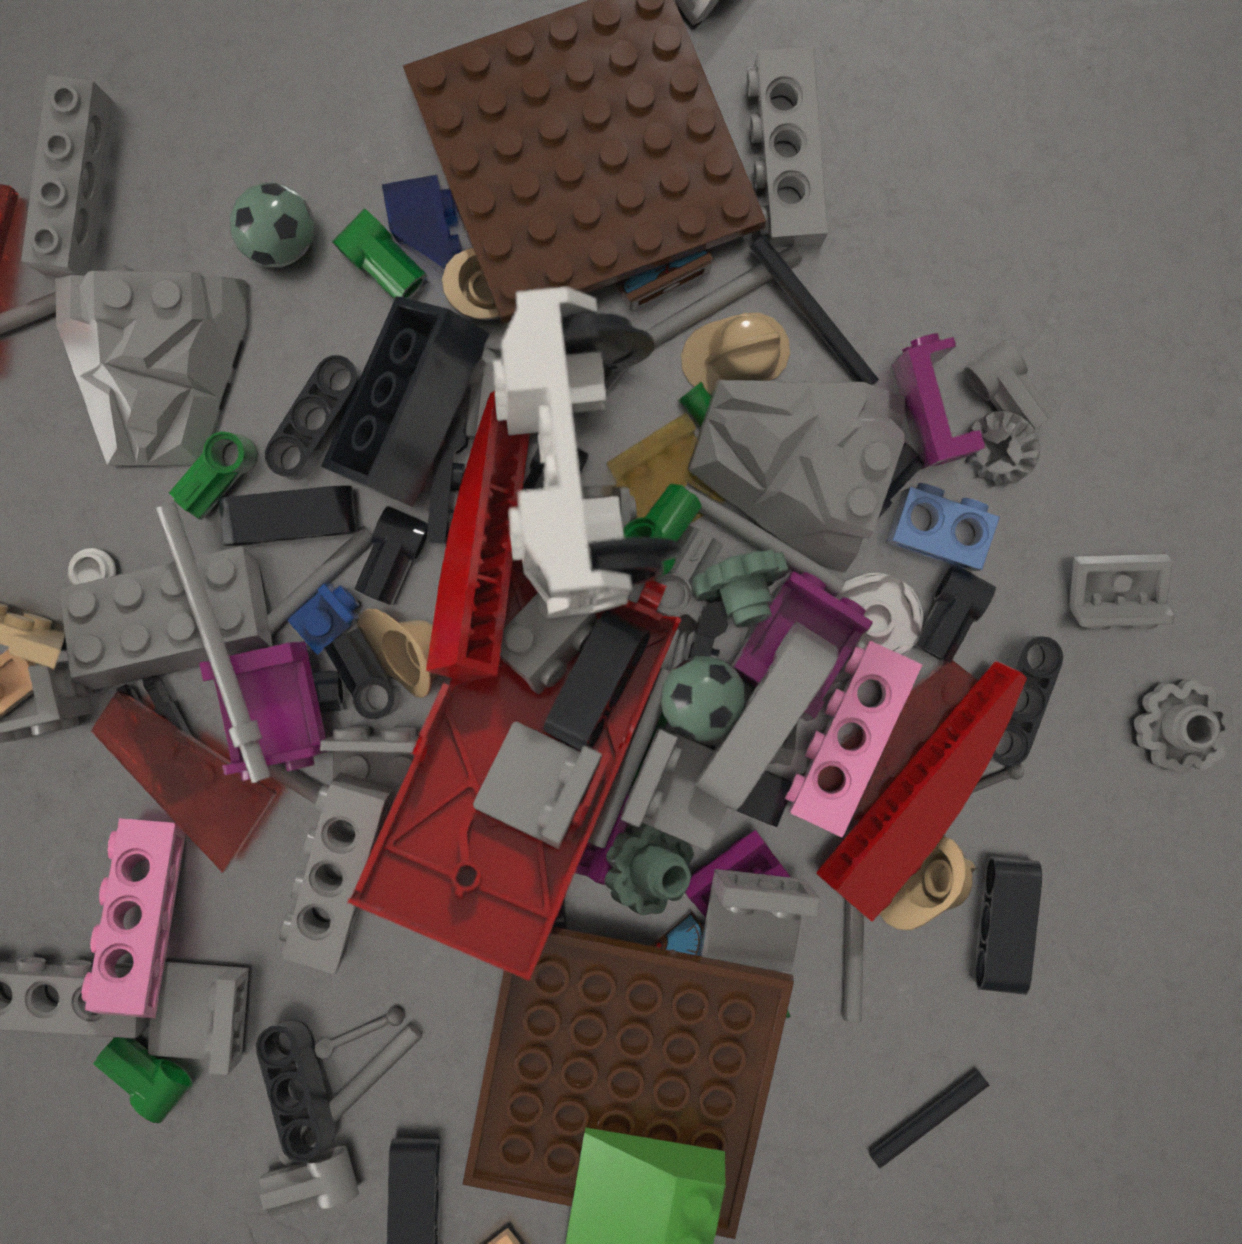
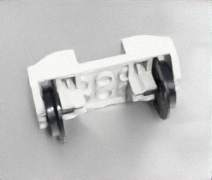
M568 287L516 292L517 310L502 340V360L493 361L497 421L507 420L508 435L539 432L540 462L545 463V481H543V489L518 492V508L509 509L513 560H522L525 576L547 604L548 618L597 613L627 604V596L632 590L631 585L648 582L664 574L663 562L681 553V545L677 541L665 538H624L618 496L582 500L572 413L605 410L604 374L628 368L649 357L655 349L654 338L648 332L634 328L632 322L623 316L597 313L596 298Z

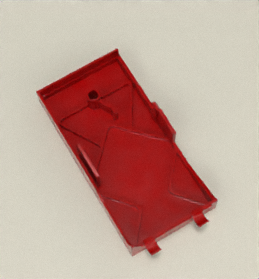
M513 560L504 628L538 593L524 574L522 560ZM654 580L645 582L637 603L627 599V604L607 609L649 630L651 634L637 667L599 739L592 748V750L602 754L600 764L559 849L476 810L473 803L514 722L521 723L578 750L544 732V724L580 652L566 665V672L561 680L552 687H546L540 694L534 692L523 677L499 659L497 676L468 682L452 678L449 685L442 684L411 753L415 755L352 896L348 898L347 903L526 980H530L670 644L682 618L662 616L663 614L656 612L667 586ZM606 610L595 613L598 620Z

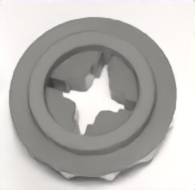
M998 411L983 416L972 426L970 432L981 430L985 449L968 456L967 462L973 463L978 470V477H987L993 480L995 485L1001 483L1015 484L1034 470L1040 456V442L1036 431L1024 418L1011 412ZM1011 436L1013 439L1008 443L1010 446L1007 449V453L1011 458L1004 455L994 461L992 453L996 447L991 441L998 444Z

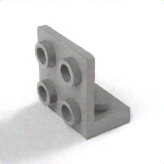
M514 722L479 790L473 806L476 810L559 849L600 764L602 754L586 746L580 752L521 723Z
M343 726L342 729L334 730L333 736L320 741V750L333 751V780L341 772L393 788V792H399L415 756L411 753L419 736H416V728L389 727L388 730L381 731V735H370V727Z
M659 726L622 810L621 820L640 827L642 822L708 850L728 806L695 786V782L715 750Z
M715 869L700 956L768 970L789 972L793 968L802 915L817 917L820 897L806 879Z
M165 962L156 1018H150L148 1053L152 1056L210 1060L209 1074L229 1075L242 1060L249 968Z

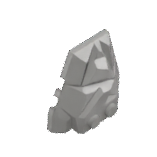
M90 271L86 275H70L55 278L56 326L65 346L107 465L192 466L203 453V446L206 440L214 434L221 412L219 407L227 382L230 383L234 368L232 366L240 341L243 342L247 331V282L242 279L203 276L201 273L183 271Z
M717 380L687 470L731 505L737 506L756 521L755 523L766 532H771L783 543L817 564L845 573L856 558L863 538H870L874 532L905 442V434L901 430L905 417V397L865 382Z

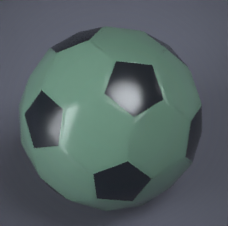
M263 182L247 188L235 201L230 215L231 236L238 250L251 262L266 267L282 268L298 261L307 252L314 235L313 214L306 200L293 188L279 183Z
M694 656L682 661L670 671L663 683L660 700L664 716L680 735L696 741H714L733 730L743 710L745 711L747 695L745 685L739 674L726 661L714 657Z

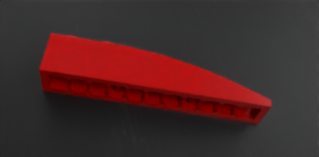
M495 391L489 394L460 485L439 579L426 667L427 672L465 682L497 676L513 563L509 509L518 508V492H521L523 489L530 433L508 435L507 420L497 421Z
M995 661L816 872L821 879L871 922L891 904L893 897L908 879L919 871L924 860L934 850L963 809L985 772L1008 726L1027 679L1022 672Z

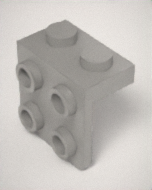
M69 661L56 662L54 669L41 664L28 667L39 714L0 723V744L79 726L78 717L93 713L89 696L93 690L71 679Z

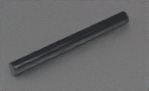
M762 235L749 248L855 380L874 385L879 378L767 238Z

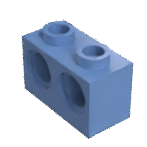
M918 483L917 488L909 487L903 490L885 543L950 565L956 564L971 572L982 570L1000 516L988 513L989 505L974 499L962 498L961 503L943 498L945 491L929 484ZM915 506H923L931 514V525L926 531L919 530L912 524L911 512ZM961 520L969 522L975 530V538L969 546L960 543L955 535L956 526Z

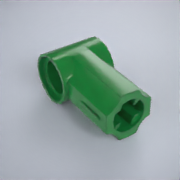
M364 208L336 236L332 243L360 271L365 269L392 298L396 296L410 298L421 287L427 277L426 272L393 241L394 237Z
M221 431L211 435L203 446V453L169 492L174 499L173 501L197 519H204L216 505L218 499L222 498L239 476L246 474L254 467L257 460L255 445L249 438L235 433ZM229 442H234L239 451L238 458L234 464L227 466L223 461L222 452Z
M670 483L645 517L634 519L623 527L624 538L655 537L678 541L702 508L701 502L695 494L686 490L683 485ZM675 557L663 562L664 574L662 576L666 575L673 568Z
M114 1037L93 1062V1065L130 1095L129 1101L134 1110L140 1116L153 1123L163 1122L193 1084L190 1076L182 1067L168 1059L159 1060L157 1057L150 1055L148 1050L134 1038Z

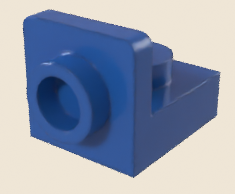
M324 583L317 589L319 593L287 620L317 655H321L325 651V646L344 635L358 622L359 615L355 609L359 606V603L342 585L335 588L332 584Z

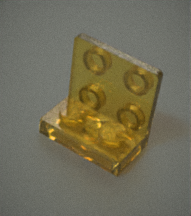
M687 412L606 463V468L615 483L619 486L628 487L630 495L634 496L638 518L645 517L670 483L683 485L684 487L689 483L719 503L723 504L726 502L724 498L687 470L697 441V437L694 434L696 427ZM698 512L691 523L698 520L704 515Z

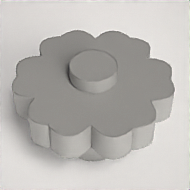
M1185 679L1177 686L1161 683L1154 689V692L1152 691L1144 696L1142 703L1146 713L1140 714L1134 720V726L1138 732L1136 735L1137 743L1142 748L1152 750L1151 760L1156 766L1179 774L1186 773L1191 766L1200 770H1208L1216 761L1221 760L1226 755V748L1222 740L1228 739L1234 734L1235 728L1231 721L1232 710L1228 705L1217 703L1218 694L1215 688L1203 685L1196 680Z

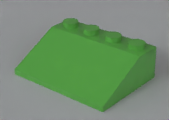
M585 1127L565 1244H714L725 1190V1151Z

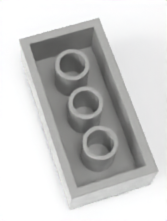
M243 546L195 557L228 655L231 656L273 646L258 561ZM175 562L59 588L71 679L91 690L199 666L200 662L209 661Z

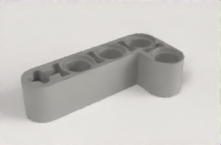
M795 622L775 652L773 663L746 702L745 711L743 710L733 730L723 737L699 774L695 786L731 809L738 810L831 672L838 658L837 647L800 623Z

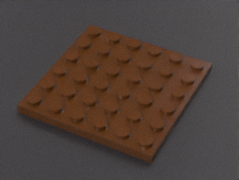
M587 0L403 65L409 87L502 324L512 321L517 310L516 292L568 287L586 294L765 228V216L675 0Z
M552 926L530 980H526L508 971H503L462 1185L572 1207L585 1127L725 1151V1190L715 1235L735 1239L793 989V974Z

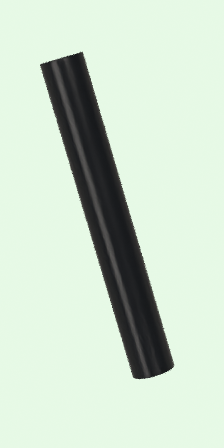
M977 1070L869 1153L870 1157L881 1169L989 1087V1083Z

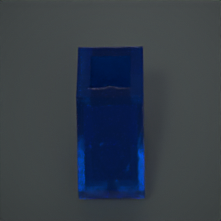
M438 175L382 184L389 229L396 242L444 274L445 267L456 254L462 252L459 234L451 235L448 218L456 216L450 189L442 188Z

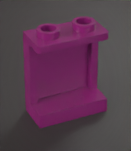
M934 333L910 341L911 346L902 349L903 354L892 364L900 396L905 397V415L915 451L925 463L920 470L964 459L985 449L981 430L952 437L932 363L939 361L956 347L954 337L940 340L939 334Z
M793 572L784 580L772 600L773 604L770 606L772 617L756 625L731 667L737 671L744 682L756 689L773 663L774 654L795 622L800 623L836 646L838 658L834 667L800 717L805 721L816 718L825 703L822 699L859 639L865 632L869 631L873 622L864 616L866 610L855 601L846 597L838 600L824 591L827 587L826 584L816 576L807 572H802L801 575Z
M305 641L289 642L229 656L251 721L257 720L263 738L258 741L268 770L270 765L284 762L287 771L315 765L313 756L329 751L320 750V741L326 739ZM210 661L200 662L203 681L214 680L231 757V763L223 765L224 775L240 772L242 781L249 780L250 776L240 747L234 748L228 729L233 727Z

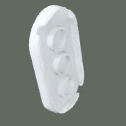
M868 573L846 580L843 588L835 598L841 600L842 597H846L855 601L866 610L864 616L873 622L869 631L861 636L856 646L863 649L867 641H872L905 656L914 646L913 643L919 632H921L923 623L922 606L914 590L902 580L883 573ZM757 624L751 625L748 629L744 644ZM848 659L832 684L850 678L851 674L844 671Z

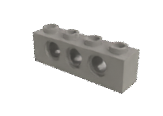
M814 46L758 50L754 67L747 68L748 96H756L757 113L750 116L752 143L760 142L761 160H754V182L756 189L763 188L764 206L760 207L766 219L765 228L758 230L759 235L767 234V240L774 248L789 247L793 244L795 246L823 244L828 234ZM777 95H784L791 99L794 107L787 111H781L772 105L770 99ZM779 141H789L796 147L798 153L793 157H783L776 152L774 145ZM785 186L793 187L799 192L801 201L795 204H787L779 198L777 191Z
M49 74L46 76L21 262L41 274L65 277L70 275H86L88 272L112 100L93 80Z
M341 772L329 785L323 784L315 805V811L321 812L318 828L312 827L310 829L303 849V854L309 856L306 871L300 870L298 872L291 892V897L298 899L294 914H287L279 935V940L286 942L281 959L333 975L337 973L345 960L359 912V907L349 904L347 901L352 896L383 827L393 788ZM344 820L349 822L355 830V836L347 837L339 833L336 828V821ZM324 864L337 866L342 872L343 879L330 878L325 873ZM319 907L324 909L329 914L331 921L323 922L318 920L313 915L312 908Z
M25 957L17 959L16 963L0 962V982L6 983L12 990V1000L5 999L0 993V1030L136 1038L149 1027L150 1018L98 1014L85 1010L86 1002L82 999V986L86 974L92 972V963L89 961L70 960L63 962L62 966L45 965L46 960L43 958ZM116 963L115 972L118 978L128 975L133 968V964ZM46 984L53 986L59 994L58 1004L51 1002L46 997Z

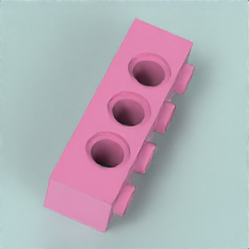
M867 641L863 649L855 646L844 669L845 672L851 674L844 691L837 688L834 690L824 714L831 717L824 734L818 731L814 733L806 750L805 757L812 759L804 776L796 773L791 782L792 786L785 796V799L792 802L789 807L791 814L843 838L921 670L922 664L872 641ZM866 680H874L882 688V699L873 707L862 705L857 696L859 686ZM846 723L858 724L863 732L862 742L854 749H844L838 742V731ZM837 766L842 770L843 783L837 790L825 791L819 787L817 778L823 768Z
M119 818L117 831H113L109 837L108 857L112 861L109 877H105L102 880L99 891V902L103 906L101 923L95 925L91 936V951L95 953L92 972L86 974L82 986V999L86 1002V1011L107 1015L156 1018L186 831L176 823ZM142 860H149L150 870L148 875L141 881L133 882L131 876L133 867ZM140 906L142 911L140 922L134 928L126 930L123 923L126 912L132 907ZM131 953L134 960L132 970L128 975L118 978L115 972L116 962L122 955Z

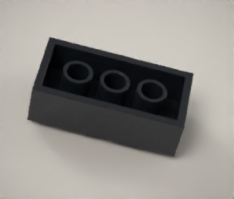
M396 296L321 467L413 507L418 495L426 485L428 472L437 452L445 442L447 429L456 409L464 399L465 389L475 366L483 356L484 346L490 333L448 308Z

